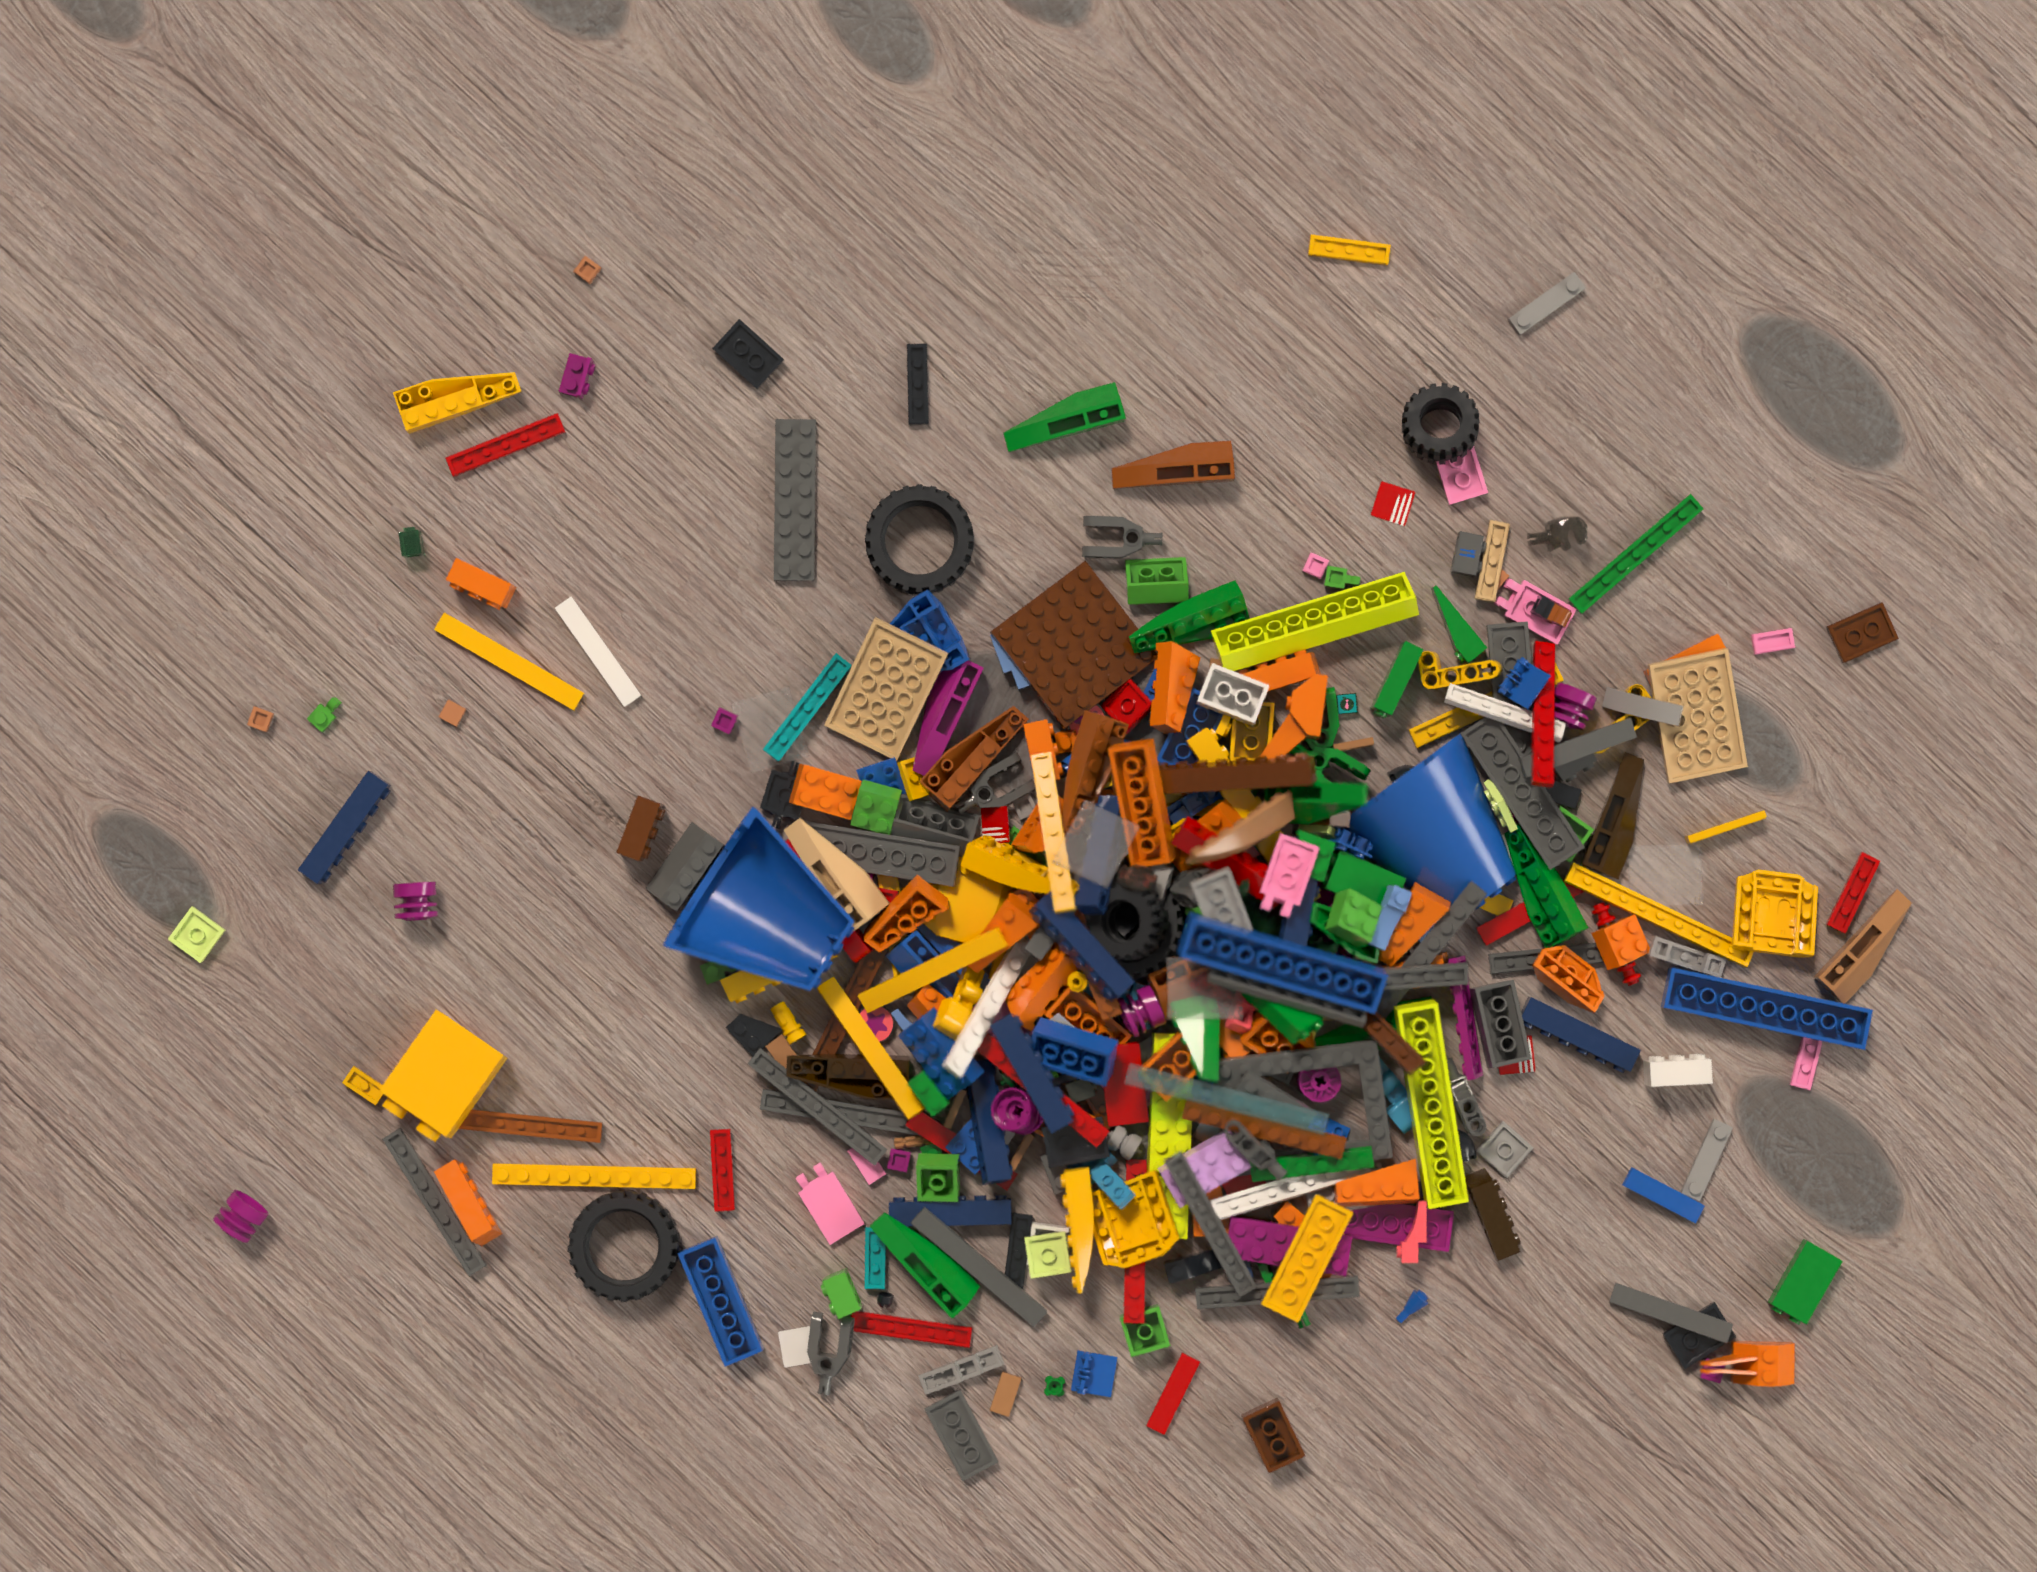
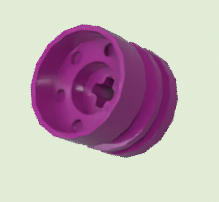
M1558 682L1555 687L1554 697L1560 701L1559 703L1554 702V709L1556 710L1554 711V719L1566 723V728L1584 730L1586 725L1578 720L1588 721L1589 717L1581 712L1582 710L1592 711L1597 698L1581 689Z
M436 882L393 884V897L403 899V903L394 905V909L403 908L404 913L394 914L395 919L416 921L438 916V911H428V907L437 906V903L428 902L427 898L437 895Z
M1149 985L1136 990L1138 998L1136 1001H1134L1130 994H1127V1005L1122 997L1118 998L1123 1014H1120L1121 1019L1134 1038L1139 1036L1137 1026L1140 1027L1143 1033L1147 1032L1146 1022H1149L1153 1029L1166 1024L1161 1007Z
M1337 1067L1298 1071L1296 1076L1297 1086L1301 1093L1316 1102L1329 1101L1335 1097L1340 1090L1342 1082ZM1323 1075L1324 1084L1320 1083L1316 1086L1315 1078Z
M1008 1088L998 1093L993 1100L991 1107L992 1118L995 1124L1003 1130L1027 1135L1036 1131L1043 1122V1118L1028 1092L1016 1088Z
M234 1190L226 1200L227 1205L231 1209L221 1207L219 1210L221 1214L217 1213L213 1220L229 1236L248 1243L251 1239L250 1234L254 1235L256 1232L252 1224L260 1226L269 1213L249 1195L239 1190Z

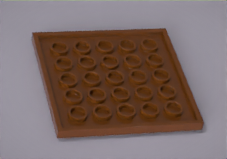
M1086 560L990 632L1063 729L1081 717L1085 710L1089 711L1158 658L1155 650L1140 653L1133 652L1129 636L1137 631L1138 628Z

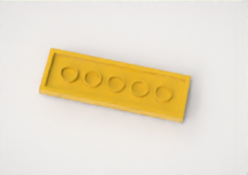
M1315 1194L1261 1302L1262 1305L1299 1322L1353 1214L1352 1211Z

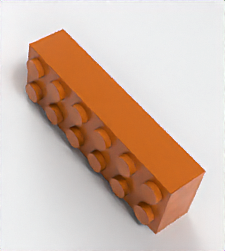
M1154 739L1114 744L1108 749L1131 868L1171 863L1176 858L1174 845L1171 844L1173 837Z

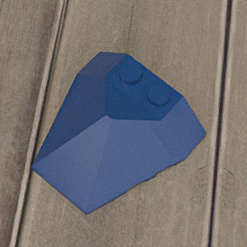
M928 589L910 599L890 622L891 625L947 652L948 656L940 671L952 670L970 659L962 636L942 603Z

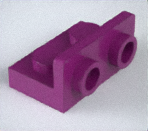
M569 353L558 392L583 399V396L587 395L590 383H587L589 375L592 376L595 370L594 360L590 357L586 358Z

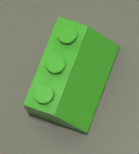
M1186 557L1125 560L1128 605L1179 603L1188 600Z

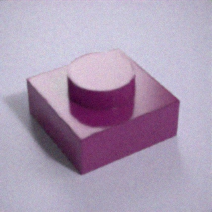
M719 707L711 726L731 734L739 715Z
M891 1148L887 1169L907 1172L911 1152Z
M1719 1365V1366H1702V1368H1722V1369H1725V1366H1726V1365ZM1700 1373V1378L1721 1384L1723 1373Z

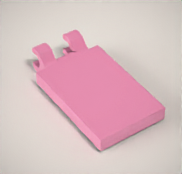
M1510 578L1506 579L1503 586L1513 591L1508 601L1499 596L1493 604L1506 610L1505 617L1514 622L1528 621V630L1558 645L1577 609L1525 580L1518 584ZM1543 595L1550 599V601L1572 612L1565 628L1530 613L1538 596Z
M1279 834L1260 889V893L1265 894L1260 908L1267 911L1270 910L1274 900L1283 904L1280 915L1284 917L1290 916L1293 904L1300 905L1319 847Z
M820 1162L813 1166L819 1177L808 1182L806 1176L802 1173L796 1177V1180L803 1189L798 1194L831 1245L865 1224L835 1173L832 1171L827 1174Z

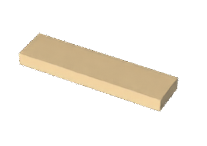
M1494 520L1489 521L1485 540L1486 547L1482 556V567L1474 597L1476 600L1495 603L1510 527L1508 523Z

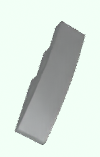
M995 1345L922 1373L918 1377L926 1395L1004 1365V1361L998 1346Z

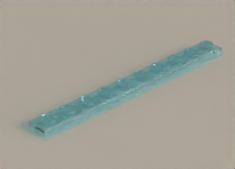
M1129 1063L1125 1084L1320 1134H1325L1329 1118L1327 1113Z

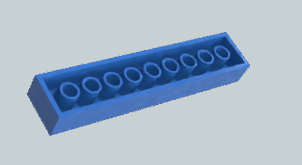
M1191 912L1177 949L1179 956L1184 959L1374 1014L1388 978V974L1383 968Z
M1668 968L1661 1002L1662 1008L1863 1050L1866 1048L1873 1013L1872 1009L1676 968Z

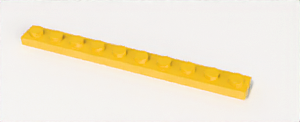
M1574 862L1571 863L1564 882L1628 913L1635 914L1637 917L1744 968L1748 967L1754 952L1733 948L1731 937Z
M493 1163L492 1184L696 1189V1168Z

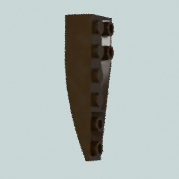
M1627 752L1624 753L1580 864L1617 880L1620 877L1634 841L1644 759Z
M862 1054L787 1056L786 1077L864 1099L893 1100ZM889 1055L908 1082L909 1056Z

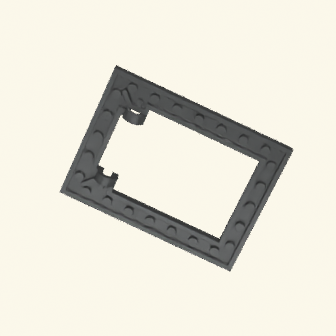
M1374 1040L1219 1059L1218 1081L1216 1082L1219 1103L1221 1106L1228 1108L1231 1107L1227 1106L1225 1101L1247 1070L1252 1071L1258 1076L1359 1064L1369 1138L1346 1141L1344 1149L1372 1146L1373 1160L1393 1158L1378 1046ZM1296 1147L1274 1150L1275 1157L1314 1153ZM1249 1168L1237 1176L1251 1175V1169Z

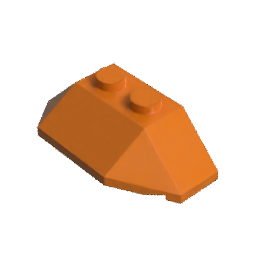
M1565 945L1542 949L1532 965L1537 979L1571 1005L1595 1013L1605 997L1603 991H1601L1595 968Z

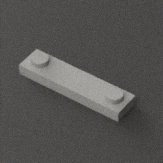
M1573 272L1510 317L1508 321L1520 336L1585 290L1586 287L1576 273Z
M1716 1119L1712 1120L1680 1193L1698 1201L1701 1200L1733 1127Z

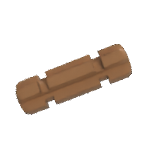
M921 1135L894 1139L895 1149L933 1144Z

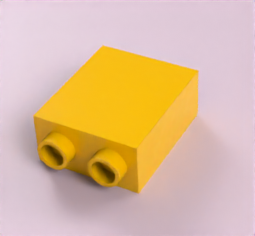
M436 1009L379 1091L388 1096L382 1106L400 1119H403L408 1111L421 1119L415 1129L434 1142L438 1140L441 1134L452 1139L508 1058Z

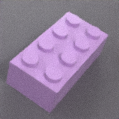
M1224 1130L1183 1153L1205 1193L1251 1168L1246 1157L1226 1138ZM1164 1164L1157 1168L1178 1206L1181 1208L1186 1205L1187 1202L1167 1166Z

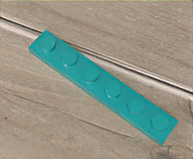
M835 653L763 748V751L779 762L852 665Z

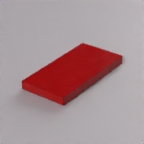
M1139 1042L1117 1045L1113 1074L1107 1085L1103 1086L1108 1127L1149 1122L1144 1079L1136 1071L1142 1066Z

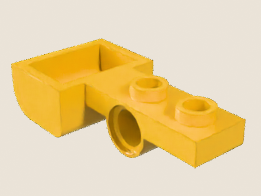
M968 966L963 967L953 998L950 997L941 1002L933 1027L954 1041L958 1039L971 1016L973 1005L982 996L983 990L979 987L985 973L984 970L976 973Z

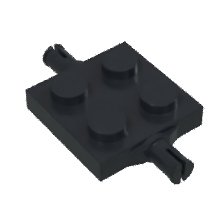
M791 761L788 772L771 770L760 808L768 810L775 815L772 827L779 829L782 817H790L797 820L800 818L803 807L789 803L796 772L800 764L798 762L795 764V761Z

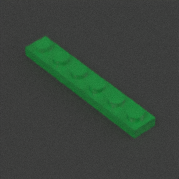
M1372 1146L1344 1149L1341 1159L1315 1152L1280 1156L1275 1159L1287 1171L1283 1178L1374 1168ZM1250 1162L1252 1182L1276 1179L1267 1168L1260 1170Z

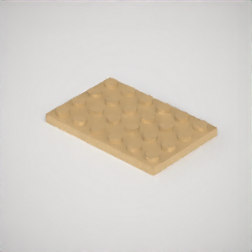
M875 617L824 726L889 758L895 757L897 761L948 653Z
M1728 648L1647 664L1653 699L1684 706L1679 726L1657 721L1667 782L1674 783L1748 767Z

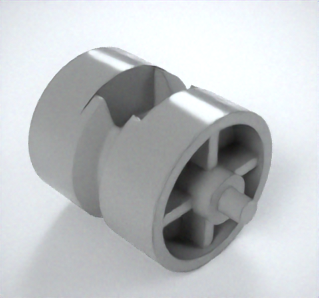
M1118 1125L1107 1134L1108 1149L1111 1151L1120 1149L1121 1156L1130 1161L1136 1152L1141 1154L1142 1151L1139 1149V1144L1142 1138L1135 1133L1127 1135L1126 1128Z

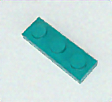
M865 1227L864 1289H885L886 1245L871 1227Z

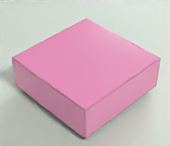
M1310 553L1302 571L1321 579L1329 560Z

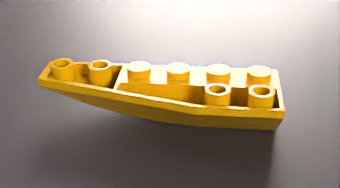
M515 372L431 379L395 391L393 395L405 430L410 434L481 409L522 391Z
M989 835L981 836L967 844L960 866L1014 888L1046 894L1051 891L1048 867L1013 849L1012 845L998 843L994 837ZM1071 879L1073 895L1078 893L1079 884Z
M1089 1167L1065 1169L1064 1174H1061L1062 1188H1066L1067 1193L1063 1195L1064 1209L1068 1208L1069 1215H1065L1066 1227H1070L1071 1235H1068V1246L1073 1248V1256H1070L1071 1268H1075L1076 1276H1072L1073 1289L1077 1288L1078 1293H1082L1093 1241V1199Z

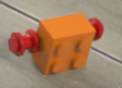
M1603 901L1594 905V910L1591 911V914L1597 915L1599 919L1596 925H1603L1604 927L1591 934L1607 970L1617 968V972H1622L1624 976L1622 984L1627 983L1628 986L1638 983V978L1641 977V974L1635 973L1633 967L1636 965V962L1633 960L1649 953L1650 947L1636 915L1627 916L1612 923L1610 921L1616 919V917L1608 912L1610 904L1605 905Z

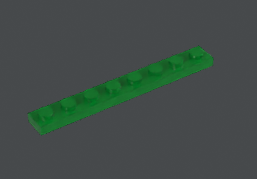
M1689 494L1569 597L1568 601L1580 614L1584 613L1704 508L1692 494Z

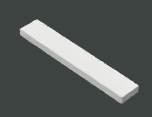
M570 597L555 607L623 706L626 707L638 699L641 694L574 599Z
M1450 683L1444 703L1532 733V711ZM1554 719V741L1561 742L1566 723Z

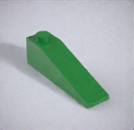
M1436 585L1431 591L1453 649L1456 651L1454 655L1461 663L1465 662L1468 664L1486 650L1487 646Z

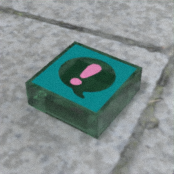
M1356 693L1336 695L1338 715L1358 713Z

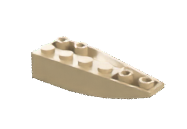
M799 818L784 830L803 863L855 921L852 925L855 927L853 931L889 904V901L864 869L804 820Z

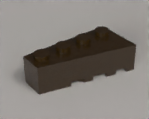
M1485 1168L1466 1175V1185L1471 1190L1469 1195L1476 1209L1478 1208L1477 1215L1482 1226H1485L1484 1232L1496 1259L1500 1261L1520 1253L1518 1245L1521 1244L1518 1234L1513 1233L1511 1228L1514 1227L1511 1216H1507L1505 1209L1508 1207L1504 1197L1500 1198L1498 1191L1501 1188L1497 1179L1493 1180Z

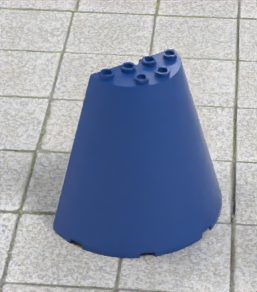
M1461 734L1416 765L1368 801L1365 806L1350 815L1349 827H1334V829L1344 828L1351 833H1355V836L1359 835L1370 840L1373 848L1371 851H1368V854L1372 855V857L1366 858L1376 866L1406 878L1404 887L1408 890H1411L1416 882L1450 901V906L1471 881L1488 893L1485 898L1489 896L1491 899L1502 891L1501 886L1504 884L1508 886L1516 880V871L1490 803L1484 793V787L1467 743ZM1484 899L1481 901V903L1477 906L1475 910L1479 909L1486 903Z
M752 807L703 877L668 933L663 945L673 950L811 990L818 987L822 980L819 976L822 972H827L833 962L830 961L832 955H838L844 946L841 942L845 936L849 938L855 928L852 926L855 921L762 814Z

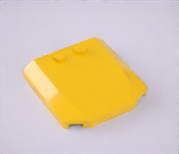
M959 857L955 887L930 883L931 886L948 898V910L938 913L932 920L923 923L937 937L959 943H965L979 936L1009 897L1008 891L1013 889L1011 886L996 882L960 866L962 857Z
M1756 870L1747 875L1738 876L1735 887L1732 947L1742 951L1798 958L1813 957L1818 886L1811 885L1798 874Z
M1157 1170L1125 1181L1126 1185L1136 1196L1122 1210L1103 1190L1092 1192L1093 1234L1103 1265L1128 1268L1165 1255L1179 1240Z

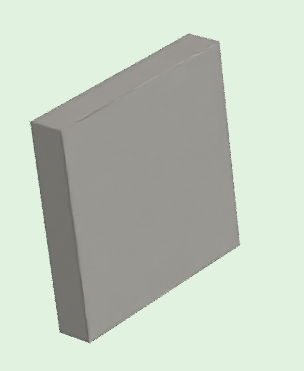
M1501 1121L1476 1152L1504 1177L1508 1178L1531 1152L1533 1147L1504 1121Z

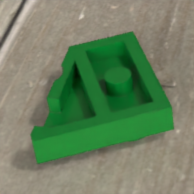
M1297 830L1296 834L1300 841L1319 847L1309 878L1323 882L1336 843Z

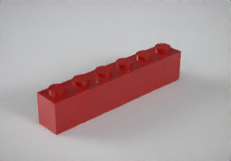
M1187 816L1174 833L1171 844L1191 856L1189 852L1195 847L1200 846L1202 848L1205 846L1204 842L1213 836L1215 838L1219 836L1216 832L1202 826L1197 820ZM1242 851L1225 858L1201 862L1217 871L1228 867L1236 885L1263 901L1265 894L1260 893V889L1268 865L1259 862L1249 853ZM1273 900L1271 907L1275 908L1279 902Z

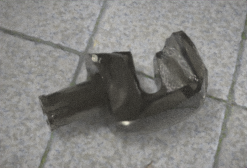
M1579 516L1558 517L1545 524V532L1527 533V539H1536L1529 540L1527 543L1528 546L1546 544L1549 552L1559 547L1566 551L1571 548L1568 539L1569 530L1574 532L1576 542L1582 545L1587 540L1588 526Z

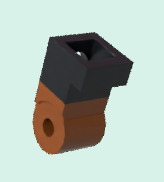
M1543 595L1537 597L1530 613L1562 628L1566 627L1572 615V612L1550 601V599Z

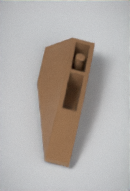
M1287 791L1283 795L1279 792L1270 801L1263 802L1256 807V810L1248 814L1246 819L1241 818L1233 824L1234 827L1231 829L1229 827L1225 828L1219 833V837H1211L1204 842V847L1197 846L1189 852L1191 856L1185 862L1193 864L1225 858L1257 845L1279 831L1294 819L1291 792Z
M1896 889L1814 976L1840 1003L1845 1004L1872 976L1912 902Z

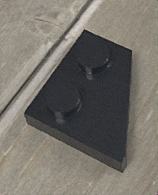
M739 1014L726 1027L752 1056L760 1048L763 1049L782 1031L779 1027L744 1014Z

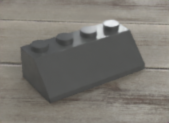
M902 794L890 835L961 846L959 857L963 858L967 844L974 839L980 815L970 812H964L961 815L958 811L959 809L952 807L946 812L937 803L923 799L909 801L908 796Z
M691 822L646 886V889L672 909L679 911L725 845Z
M1514 980L1469 988L1487 1068H1496L1531 1060Z

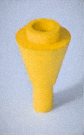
M1073 972L1069 975L1067 983L1072 991L1081 992L1086 988L1088 981L1083 973Z

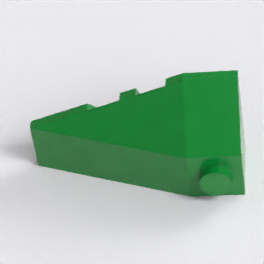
M1316 902L1313 903L1310 917L1312 925L1356 958L1372 964L1378 963L1380 949L1368 944L1357 947L1325 930L1332 908Z
M1197 996L1171 1002L1169 1005L1173 1023L1176 1028L1179 1027L1183 1038H1181L1183 1045L1187 1044L1191 1052L1190 1060L1199 1079L1217 1082L1220 1016L1216 999Z

